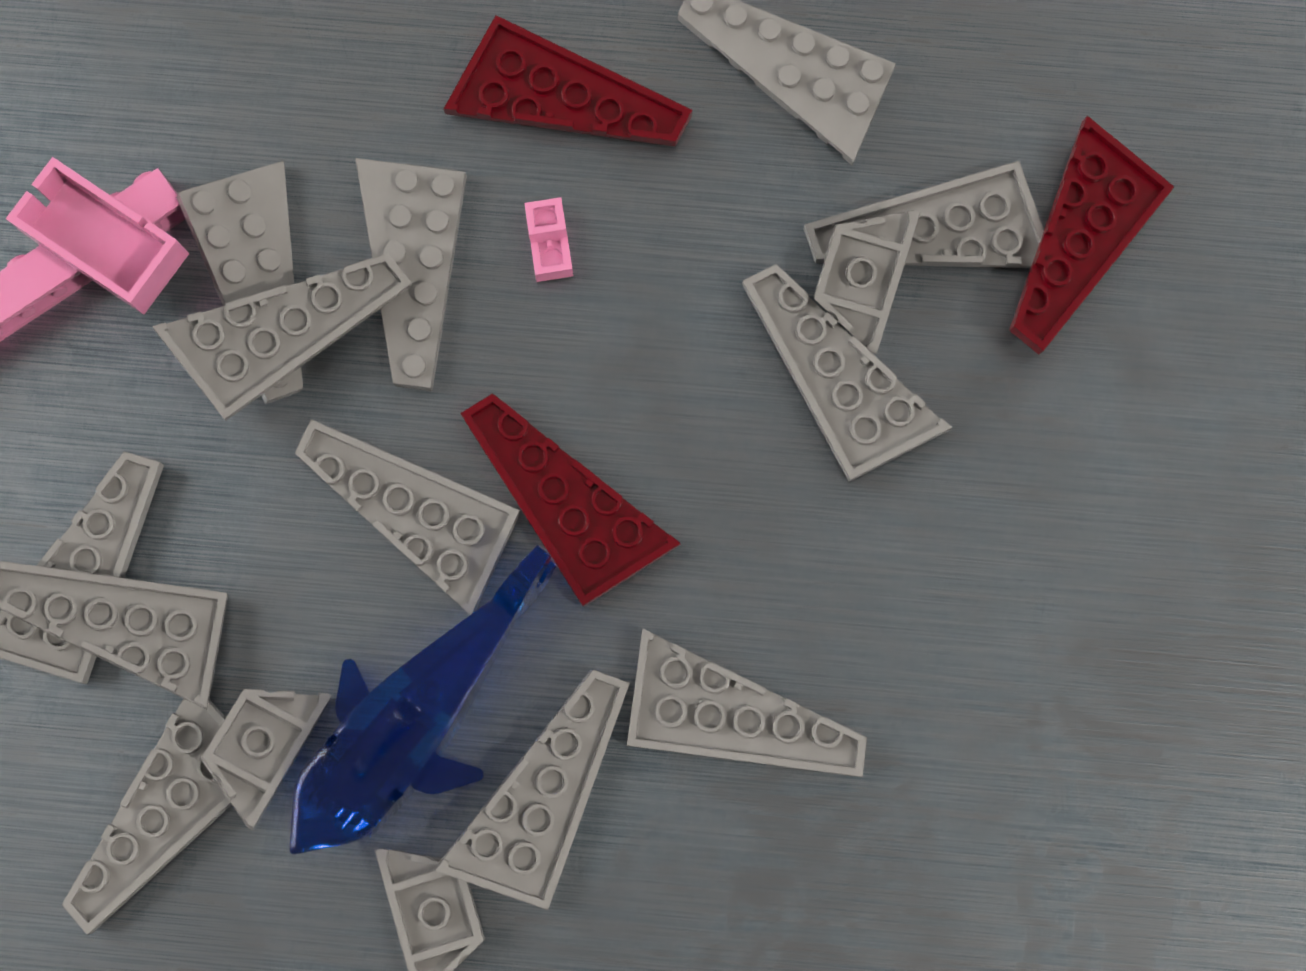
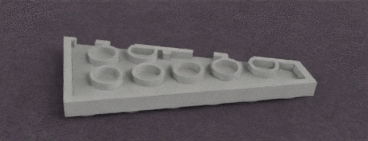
M355 158L372 258L389 253L412 283L409 289L381 308L393 384L395 387L433 391L467 179L466 173L463 171Z
M1020 161L804 225V232L814 262L818 264H824L836 224L911 210L920 211L921 213L904 264L909 266L1031 268L1044 232Z
M387 253L345 266L344 269L309 277L306 278V281L277 287L226 303L225 306L203 313L200 311L187 315L186 318L167 324L166 322L152 327L215 409L227 421L409 289L412 283L390 254Z
M311 419L295 454L473 617L521 513L520 510Z
M124 451L95 488L96 493L84 509H79L71 520L72 524L61 539H56L36 566L125 578L164 464ZM4 611L0 612V658L79 683H88L97 656Z
M0 561V610L206 710L208 709L228 600L227 593Z
M642 628L627 746L863 777L867 737Z
M591 669L434 868L435 871L548 910L630 683Z

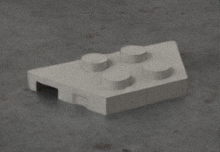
M911 210L836 224L813 298L870 352L877 354L921 213L920 211Z
M243 689L202 755V762L247 828L254 830L330 702V694L319 692V695L295 694V691L268 693L259 689Z
M385 848L375 850L408 971H453L485 940L469 882L435 871L434 868L442 858Z

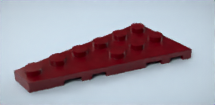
M497 15L492 20L443 108L445 114L674 147H676L693 112L692 109Z
M1088 115L1082 121L1009 329L1011 333L1038 355L1046 349L1174 188L1171 183Z
M493 393L460 413L583 607L681 546L678 540L666 533L643 512L641 513L622 498L619 493L576 459H573L555 442L543 435Z

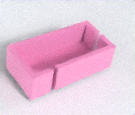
M54 157L50 159L31 184L50 201L47 207L44 206L34 195L26 191L6 217V220L23 234L143 315L189 255L188 251L175 238L151 222H147L142 216Z

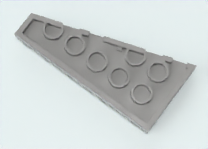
M739 0L683 1L678 12V21L709 47L716 48L729 59V63L738 71L742 70L755 81L757 87L794 118L802 120L817 133L818 138L824 143L832 145L843 155L842 158L853 166L896 63Z
M284 161L178 192L176 198L223 306L226 303L284 285L294 284ZM301 367L261 395L264 403L268 404L301 392L303 389Z
M777 264L743 280V288L849 482L942 435L952 428L943 418L940 419L926 406L927 403L917 394L914 395L897 379V376L858 339L850 336L830 313L822 310L809 297V294Z
M183 699L176 712L172 713L165 725L167 728L156 747L150 751L122 799L121 807L111 824L107 825L100 837L102 840L94 854L85 863L64 899L62 906L87 935L97 930L232 805L202 762V755L226 718L210 699L207 710Z

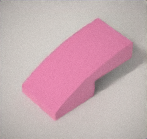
M562 198L524 203L536 281L541 282L573 277Z

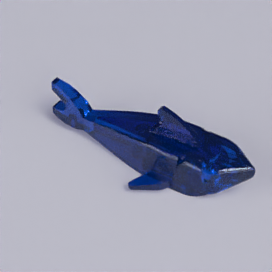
M536 545L519 563L489 602L408 660L371 692L356 662L353 659H346L343 662L335 705L336 715L340 724L304 766L294 786L289 851L292 855L352 844L370 837L403 806L415 790L426 794H441L481 781L484 778V771L482 769L441 756L466 717L515 621L541 594L556 568V564L551 561V556L539 545Z

